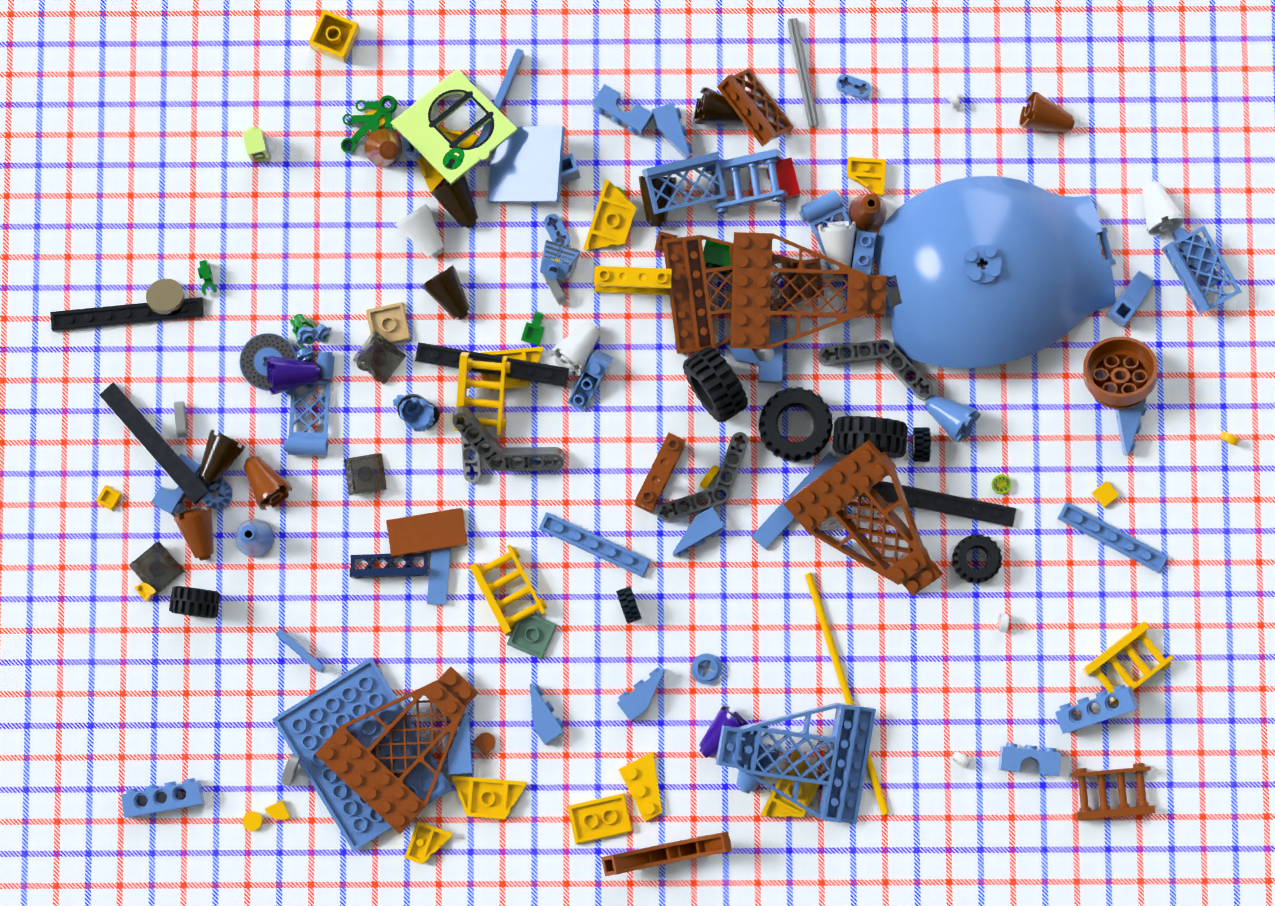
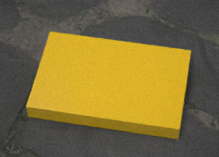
M624 793L567 806L576 844L633 831Z

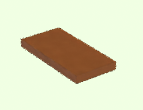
M462 508L386 520L392 558L468 546Z

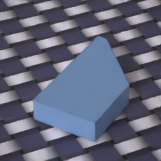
M730 342L725 344L736 361L759 365L760 360L752 349L730 348Z

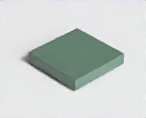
M531 614L516 622L506 645L542 660L557 624Z

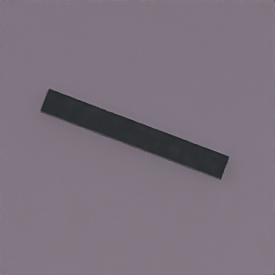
M202 297L184 299L181 307L178 310L171 311L169 314H158L152 311L147 303L50 312L51 329L53 332L205 317Z
M418 342L415 362L459 369L462 352L470 353L469 358H472L474 361L502 363L503 357ZM508 358V362H511L510 374L507 373L506 378L566 388L569 368ZM476 368L469 370L471 372L501 377V371Z
M111 383L100 394L101 398L195 505L210 492L116 383Z
M879 481L873 486L886 502L894 503L899 499L893 483ZM901 485L909 507L1013 527L1016 508Z

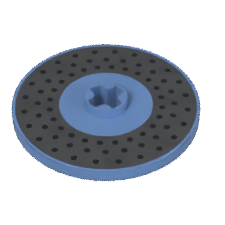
M263 333L254 336L244 345L241 351L239 364L242 375L252 386L258 389L269 390V387H272V383L267 380V365L264 366L265 357L274 356L297 360L293 346L280 335Z

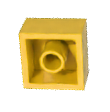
M323 9L308 44L312 50L346 63L359 34L360 27L356 22Z

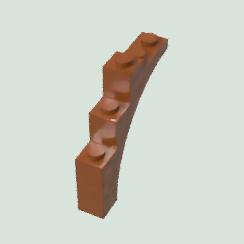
M722 832L603 856L601 859L605 876H611L672 862L730 852L732 848L729 833Z

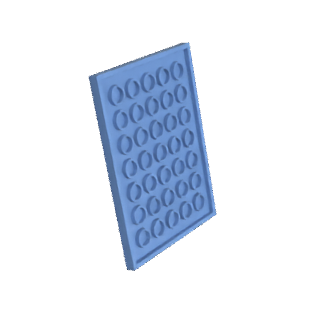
M372 657L272 719L293 754L301 757L300 766L353 852L383 834L392 826L319 759L315 753L341 725L397 699ZM399 702L376 713V715L387 725H390L404 708ZM373 716L365 718L347 728L365 747H369L385 729ZM406 717V729L415 728L410 718ZM403 719L393 729H403ZM393 731V743H404L403 731ZM406 731V743L417 742V731ZM390 732L379 744L390 743ZM418 744L407 745V756H418ZM420 744V754L427 748L426 744ZM390 745L379 746V757H390ZM393 745V757H404V745ZM375 747V749L372 751V753L377 757V755H376V747ZM429 752L425 756V761L433 769L437 770L438 764L431 752ZM417 758L407 759V769ZM390 759L380 760L391 770ZM393 759V771L404 770V759ZM420 762L404 779V783L424 801L435 774ZM442 770L428 805L453 789ZM403 773L394 774L399 778Z

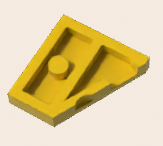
M848 157L847 178L883 197L886 159Z
M417 821L404 858L424 864L453 836V833Z

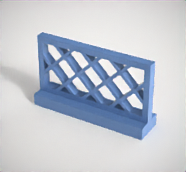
M709 153L643 169L642 174L646 179L654 214L727 197L718 159H720L719 153ZM714 165L716 173L713 178L704 173L707 166ZM690 170L699 173L695 182L686 177ZM672 174L681 177L677 187L669 182ZM702 176L710 180L706 190L698 185ZM658 178L664 182L659 191L653 188L651 179ZM684 180L693 185L688 194L679 189ZM713 183L719 186L720 195L715 196L708 192ZM666 184L675 189L670 198L662 193ZM695 187L704 192L699 200L691 196ZM677 192L686 196L682 204H678L673 200ZM659 196L668 200L665 208L658 209L656 201Z
M1205 226L1162 248L1199 315L1242 292ZM1201 231L1206 238L1204 245L1193 242L1195 235ZM1181 242L1190 244L1187 254L1180 252L1177 244ZM1192 245L1203 248L1200 257L1190 255ZM1205 249L1214 252L1215 257L1213 261L1203 259ZM1189 258L1199 261L1197 270L1188 267ZM1202 262L1212 264L1210 274L1199 271ZM1215 265L1223 268V278L1212 275ZM1198 274L1209 277L1206 287L1198 284ZM1211 278L1222 281L1219 291L1209 288ZM1224 282L1232 284L1235 291L1230 294L1222 292ZM1208 291L1218 294L1216 302L1209 304L1206 298Z

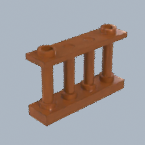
M668 432L634 501L636 502L634 506L652 514L685 448L686 440Z
M1135 763L1133 768L1087 772V768L1075 769V773H1070V777H1078L1081 804L1079 812H1074L1075 820L1155 813V805H1149L1146 799L1143 772L1151 770V767L1145 766V763ZM1125 772H1136L1139 803H1137L1136 807H1130V804H1127ZM1116 773L1120 804H1118V808L1110 809L1107 800L1105 774ZM1097 775L1100 806H1098L1099 810L1091 811V807L1088 805L1085 776Z

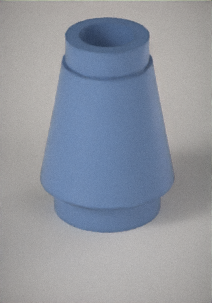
M333 352L317 353L318 358H316V361L320 367L322 380L333 379L335 360Z

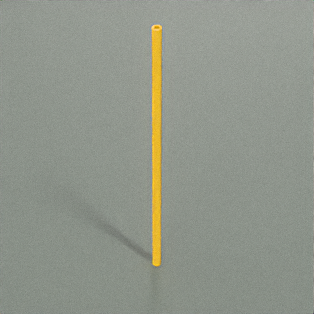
M812 572L805 574L846 704L854 705ZM869 752L866 767L881 814L884 815L889 813Z

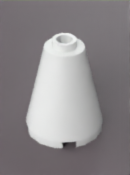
M1147 182L1142 192L1146 227L1149 235L1158 236L1163 235L1164 230L1169 229L1170 232L1176 230V228L1184 224L1183 215L1160 182Z
M427 203L396 223L397 228L428 257L432 255L435 258L443 252L441 248L444 245Z
M849 221L827 223L828 227L824 228L823 224L819 225L818 232L826 256L851 267L856 222L853 221L851 225H849ZM829 262L831 270L839 269L837 265Z
M592 322L584 323L550 351L551 357L554 354L556 357L554 361L560 367L569 368V373L572 374L575 371L578 372L577 376L581 375L600 336L599 327Z

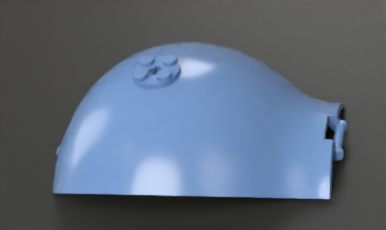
M974 176L938 184L917 194L904 203L887 219L877 233L873 253L879 275H887L886 282L896 277L902 301L901 304L890 308L886 293L885 314H882V317L889 316L894 346L904 356L933 366L947 368L993 366L1023 358L1048 347L1070 332L1089 314L1106 306L1113 305L1116 302L1111 266L1116 265V261L1112 257L1107 237L1108 229L1107 227H1101L1090 195L1079 197L1062 196L1018 179L1000 176ZM1097 235L1100 236L1105 260H1103ZM979 262L985 265L983 270L977 266Z

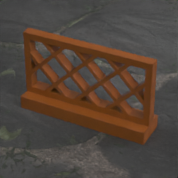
M749 68L735 75H728L717 86L762 147L794 128ZM745 76L748 77L751 83L745 80ZM745 87L750 88L751 92L745 90ZM756 92H759L762 97L756 95ZM757 102L762 103L763 107L758 106ZM768 116L773 118L774 122L768 120ZM779 121L782 122L785 127L779 125Z

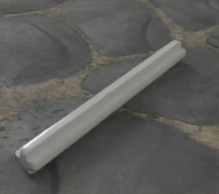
M797 18L788 19L787 24L809 127L814 128L819 125L801 34Z

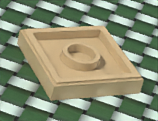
M403 302L366 310L374 348L411 340Z

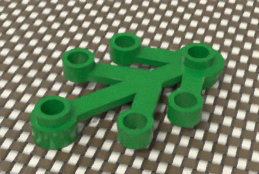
M383 96L379 101L365 102L364 100H358L355 107L359 112H364L366 109H378L373 115H351L348 113L343 116V123L347 126L353 123H365L351 138L342 140L341 149L345 153H353L356 150V144L370 129L371 133L378 130L379 119L383 115L385 117L384 129L390 128L395 132L390 123L392 122V113L397 109V101L393 96ZM386 102L392 104L390 108H385ZM364 103L365 107L363 109H359L358 104ZM347 116L352 118L350 123L345 122ZM347 143L352 144V148L349 150L346 149Z

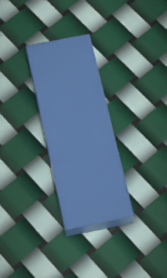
M451 548L431 552L427 604L446 605Z
M279 629L275 633L278 638L317 672L324 670L325 666L285 631Z

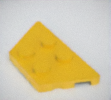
M438 126L450 141H454L463 134L461 131H452ZM473 134L458 147H472L479 137ZM421 156L416 161L430 192L438 188L445 178Z
M607 179L604 182L583 248L584 250L623 245L626 243L637 208Z
M543 347L480 353L501 357L508 356V358L538 363ZM480 373L485 381H501L500 376ZM506 378V389L529 387L531 382Z
M794 750L790 756L792 763L801 757L797 750ZM804 761L795 766L800 774L808 769ZM788 762L786 763L784 769H786L790 765ZM793 769L786 773L796 775ZM809 772L805 776L815 778L812 772ZM779 778L775 788L791 797L794 780ZM801 782L797 801L809 807L820 784ZM772 791L760 815L804 817L806 810Z
M452 775V780L465 814L472 817L506 819L527 785V782Z

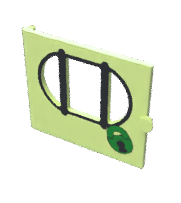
M458 69L390 122L393 128L397 129L451 185L477 163L486 160L493 150L518 131ZM451 94H464L451 107L432 120V111L438 101ZM472 100L486 115L457 139L450 141L437 126L466 102ZM488 121L492 122L491 131L483 142L473 147H458Z

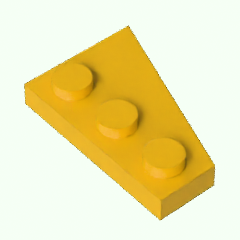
M653 752L618 769L644 821L662 813Z

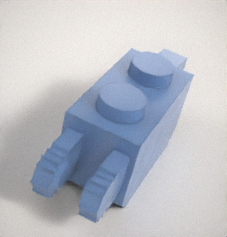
M1179 227L1174 230L1172 237L1176 241L1187 235L1188 232L1184 228ZM1195 235L1193 242L1204 245L1200 235ZM1184 242L1177 244L1179 251L1187 254L1190 244ZM1192 245L1190 255L1200 257L1203 248ZM1205 249L1203 259L1213 261L1215 256L1211 250ZM1189 258L1187 265L1190 269L1197 270L1199 261ZM1202 262L1199 271L1210 274L1212 264ZM1214 268V271H1213V274H1212V275L1218 276V274H1217V272H1216V270H1215V268ZM1198 274L1197 279L1201 278L1207 284L1209 277ZM1211 278L1209 287L1214 286L1220 280Z

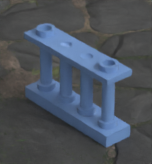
M773 149L718 161L721 174L725 171H729L732 174L736 200L725 202L724 198L717 199V204L710 205V209L715 212L717 211V213H726L730 208L768 200L778 202L782 201L783 197H787L788 193L786 191L779 190L775 166L777 160L782 159L781 152ZM762 163L768 165L772 192L761 194L757 171L758 164ZM714 165L707 166L705 170L712 177L716 173ZM744 167L750 170L754 196L743 198L739 176L740 168ZM714 184L716 195H720L719 186Z

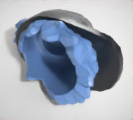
M414 393L397 395V398L393 399V406L397 407L399 417L409 429H413L415 432L428 430L439 419V408L421 395Z

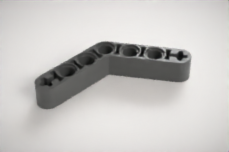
M888 340L826 346L818 354V361L823 366L880 360L919 400H926L933 393L932 384ZM879 346H887L889 352L882 354L879 351ZM866 347L869 349L870 354L863 356L860 354V349ZM844 349L848 350L851 353V357L843 358L841 351ZM835 350H837L838 360H835L836 356H831L829 360H826L825 357H822L824 356L825 352H827L828 355H834ZM892 360H901L902 366L899 368L894 367ZM906 373H913L915 380L908 381L905 377ZM918 380H920L921 382L919 383V386L917 385L916 388H914V385L917 383ZM926 387L928 389L926 393L921 394V388Z
M466 406L455 408L452 419L454 426L494 471L559 470L563 467L564 452L561 448H502ZM476 429L478 433L473 434L469 430ZM487 443L490 445V447L485 448L482 446V444ZM500 457L502 461L497 462L494 458ZM514 457H519V458H521L522 460H520V461H514L513 458H514ZM539 457L541 460L534 461L532 458Z
M737 432L732 436L714 488L661 504L657 509L658 519L662 522H669L707 510L712 506L714 508L725 504L729 499L748 445L747 435L743 432ZM741 437L745 444H741L739 450L736 451L737 442L734 440H738ZM736 455L739 461L736 464H730L728 457ZM722 474H731L732 480L724 482L721 478ZM723 491L726 494V498L721 501L717 500L715 493ZM698 497H705L708 503L705 506H699L697 504ZM681 502H686L689 505V510L682 512L679 510L678 505ZM675 504L677 515H674V511L668 513V517L660 515L663 508L669 511L673 509L671 505Z

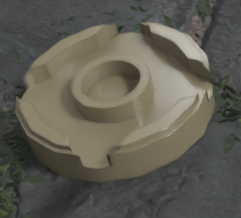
M164 278L157 280L149 286L146 292L147 304L152 311L158 314H169L171 311L178 310L183 304L185 297L182 286L173 279Z

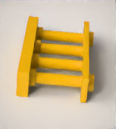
M595 266V293L669 295L668 288H671L672 269Z
M462 352L459 361L456 407L498 408V420L477 419L483 426L497 427L496 435H501L502 430L506 429L507 419L503 418L506 376L507 373L510 374L511 362H508V356L503 357L502 363L474 361L472 358H469L470 353ZM472 368L501 371V381L474 380L468 377V371L472 370ZM470 387L500 390L499 401L470 398V396H467V389H470Z
M510 544L507 546L509 550L507 554L484 566H478L476 562L469 566L505 635L512 632L511 627H513L514 623L539 610L542 615H545V609H547L543 598L538 599L518 561V558L521 557L516 547L512 548ZM512 559L518 567L517 570L493 583H486L484 576L487 572ZM521 576L527 584L526 587L502 600H495L493 593L496 589ZM530 593L532 594L536 602L535 604L511 617H504L502 610L505 606Z
M1144 621L1082 668V671L1086 675H1095L1106 690L1111 693L1114 692V686L1101 671L1102 664L1105 662L1110 663L1128 687L1132 686L1134 690L1158 670L1164 671L1172 664L1170 661L1174 657L1169 655L1164 658L1146 635V630L1150 627ZM1135 638L1141 640L1158 661V664L1151 670H1149L1131 647V642ZM1120 650L1125 651L1143 673V676L1134 682L1116 659V653ZM1113 697L1110 701L1111 705L1114 706L1116 704L1118 706V699Z

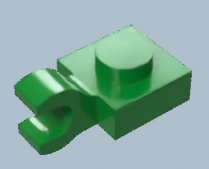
M207 260L199 261L198 274L200 279L203 278L205 281L201 288L202 293L206 296V289L208 287H212L213 292L217 293L209 262Z
M535 311L532 323L526 322L521 341L540 346L545 327L540 326L543 313Z

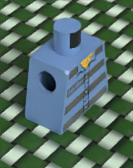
M546 240L541 258L540 273L545 274L549 280H555L556 278L566 280L577 266L580 250Z

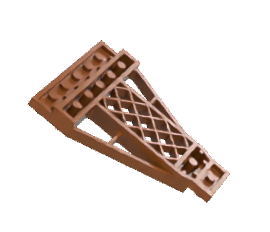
M734 232L730 348L771 349L866 313L885 314L887 275H867L773 233ZM773 239L799 249V266L797 269L772 267ZM802 251L837 265L839 269H804L802 267ZM771 272H779L771 279ZM783 273L798 274H796L791 280H789ZM802 273H815L816 275L808 281ZM780 274L788 282L781 290L772 282ZM822 274H836L829 282L822 276ZM840 274H848L847 281ZM799 275L807 282L800 290L792 283ZM818 275L827 283L819 291L811 284ZM837 276L845 283L839 291L830 284ZM771 284L778 291L772 298ZM789 284L797 291L790 300L782 293ZM808 285L816 292L810 300L801 293ZM827 286L836 293L828 301L820 293ZM846 286L847 301L839 294ZM778 294H781L788 301L780 309L772 302ZM798 294L806 301L799 310L791 302ZM817 295L826 302L819 310L810 303ZM837 295L845 303L838 310L829 303ZM770 303L777 311H770ZM790 304L796 311L781 310ZM809 304L816 312H802L801 310ZM828 304L834 312L820 311ZM846 306V313H839ZM795 315L797 317L796 335L770 344V316ZM803 315L837 317L836 321L800 333V318Z
M703 235L663 239L666 269H672L671 288L668 289L677 354L698 352L705 347L716 349L730 341L731 335L715 343L712 315L731 312V308L723 309L728 301L732 303L730 299L732 293L727 297L719 290L726 282L732 286L728 279L733 272V243ZM702 240L728 245L731 264L729 266L706 268ZM772 253V266L774 268H778L774 264L779 263L781 268H798L799 260ZM820 258L802 260V267L804 269H821ZM731 270L726 278L718 273V271ZM713 272L707 280L706 273ZM715 273L724 280L718 289L709 283ZM798 273L783 274L791 280ZM802 273L808 281L816 275L815 273ZM781 274L776 278L775 281H772L779 289H782V287H780L777 284L778 280L782 276ZM800 275L792 281L798 290L807 284ZM818 275L811 284L819 291L823 287V280ZM782 276L783 287H784L788 282H787L786 279ZM790 284L783 290V294L789 300L797 293ZM708 285L715 290V293L711 296L710 299L708 293ZM810 285L801 292L806 298H812L816 294ZM717 293L726 298L720 308L711 302ZM798 294L791 302L797 304L804 299ZM782 295L777 300L773 299V303L779 309L788 302L786 299L785 301H780L783 297ZM710 304L713 305V306H714L715 308H717L718 310H711V309H710ZM788 304V305H787L785 308H783L781 311H784L785 309L791 307V305Z
M868 440L788 498L783 504L809 534L897 585L902 583L910 594L914 596L940 578L943 573L930 559L929 553L922 543L898 478L895 463L884 451L881 453ZM886 476L891 477L899 498L890 506L873 487ZM862 496L868 497L871 500V504L861 503ZM899 504L902 506L909 528L893 510ZM848 506L857 507V514L847 513ZM861 508L869 509L870 517L861 515ZM874 510L880 511L884 515L883 519L875 518ZM834 516L848 531L849 535L841 541H837L816 527L829 517ZM860 520L870 522L869 529L861 528ZM873 523L883 524V531L873 530ZM887 525L893 526L896 529V533L886 532ZM873 535L882 536V543L872 542ZM886 537L894 538L895 546L885 544ZM850 539H854L872 560L844 544ZM899 539L905 540L909 544L908 548L900 547ZM885 549L895 551L894 558L885 556ZM898 552L905 553L898 558Z
M450 666L438 680L341 725L315 755L401 834L428 806L464 711L479 692ZM424 695L429 699L419 701ZM410 697L413 698L411 703L390 725H387L376 715V713ZM419 703H430V714H419ZM433 704L444 714H433ZM416 705L417 715H406ZM373 716L385 729L369 747H365L347 728L365 718ZM430 716L431 728H420L419 717ZM433 716H444L445 727L433 728ZM406 717H417V728L406 729ZM447 717L451 720V722L449 723L448 726H447ZM403 719V729H393ZM420 730H431V742H420ZM434 730H443L434 740ZM403 731L404 743H393L392 732ZM406 731H417V742L406 743ZM390 732V743L379 744ZM450 732V737L437 770H435L425 761V756ZM418 744V756H407V745ZM420 744H430L420 754ZM390 745V757H379V746ZM393 745H404V757H393ZM375 747H376V755H377V757L372 753V751L375 749ZM417 758L407 769V759ZM390 759L391 770L380 760ZM393 759H404V770L393 771ZM420 762L435 774L424 801L404 783V779ZM394 773L403 774L398 778Z

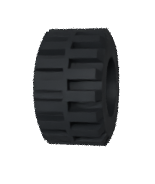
M973 534L965 537L955 546L954 553L952 554L954 571L960 575L962 580L965 579L966 582L974 584L986 582L993 578L999 572V568H1001V549L998 548L997 542L992 541L989 536ZM980 548L987 554L988 563L985 568L974 570L967 564L966 554L970 549Z
M174 586L172 587L169 611L176 614L213 619L218 615L221 594L212 590Z

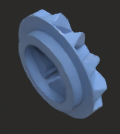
M219 479L216 483L212 482L211 485L205 484L209 491H216L219 488V492L224 496V498L217 496L214 499L212 492H209L203 498L207 506H211L212 509H221L230 503L232 488L229 483Z
M708 653L698 655L691 665L693 678L701 684L714 683L722 672L719 659ZM710 661L709 668L715 672H707V674H705V676L702 677L703 670L700 667H698V665L705 666L706 663Z

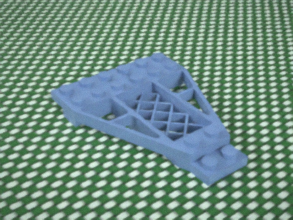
M837 702L738 728L722 725L716 765L733 767L821 820L857 824L876 709ZM836 708L831 736L809 733L812 714ZM805 716L804 727L801 732L768 727L771 724ZM773 734H780L785 736H783L781 739L777 741ZM770 736L774 744L766 749L762 741ZM791 736L800 737L803 739L800 740L798 743H795ZM789 739L793 746L785 752L780 744ZM810 739L820 740L821 742L814 746ZM807 741L812 749L803 755L799 746ZM825 744L829 752L821 757L817 750ZM759 745L764 751L760 755H758ZM778 747L782 755L774 760L769 752ZM797 750L801 757L792 763L788 755ZM815 753L819 760L810 765L806 758ZM767 755L771 763L763 769L758 761ZM785 758L790 765L781 771L777 763ZM804 761L808 769L800 774L795 766ZM822 763L826 771L818 777L814 769ZM774 766L778 772H771L768 770ZM793 769L796 775L786 773ZM809 772H812L815 778L805 776ZM759 775L794 780L792 796H788L760 779ZM801 782L823 785L818 812L797 801Z

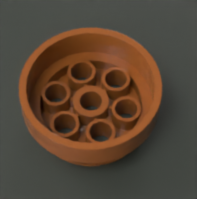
M1130 337L1104 339L1095 344L1088 351L1084 359V383L1093 397L1106 407L1112 409L1135 407L1147 398L1156 385L1158 377L1156 356L1146 344Z

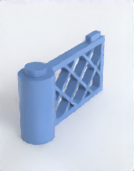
M836 190L801 206V211H799L803 222L807 221L824 256H826L815 225L820 222L825 224L832 222L834 215L840 212L844 217V221H849V225L852 224ZM824 262L827 270H831L829 262Z
M317 380V382L305 385L308 391L301 397L296 393V388L287 391V395L291 396L289 436L288 440H284V451H287L288 455L327 456L330 381ZM318 385L326 386V392L320 398L313 391ZM309 393H312L317 400L309 407L303 399ZM302 402L307 409L299 416L295 412V406ZM321 402L325 407V411L318 416L312 408ZM311 411L316 419L308 425L302 417ZM301 420L306 428L302 432H293L294 425ZM320 421L324 425L323 433H315L311 427Z

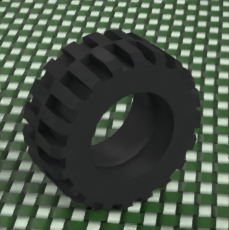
M705 347L684 361L683 370L688 383L703 407L717 422H726L747 407L748 398L741 382H739L737 375L733 372L725 358L715 348Z
M789 387L783 391L776 392L774 396L767 400L759 418L760 437L768 451L770 450L777 458H783L784 461H806L819 454L829 441L833 428L832 413L829 411L828 404L824 403L820 395L814 394V391L810 389L805 390L803 387ZM791 407H800L810 413L814 427L811 435L806 440L790 442L782 437L778 430V418L784 410Z
M870 416L838 417L834 422L832 447L835 452L848 455L870 440L881 453L884 451L889 458H901L906 453L908 427L903 421Z

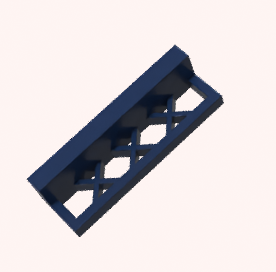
M427 552L396 557L402 558L407 562L402 568H395L391 564L396 559L392 558L391 554L350 555V578L428 576ZM404 557H412V558L408 561V560L405 559ZM416 557H424V567H414L411 562ZM377 558H383L387 562L384 568H375L372 564ZM355 559H364L368 565L364 569H355Z

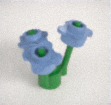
M297 314L290 320V324L293 326L292 331L301 348L297 352V359L311 362L316 357L315 351H312L310 347L305 348L303 343L312 344L314 341H325L330 335L331 327H326L323 324L316 326L310 318L305 319L303 314Z

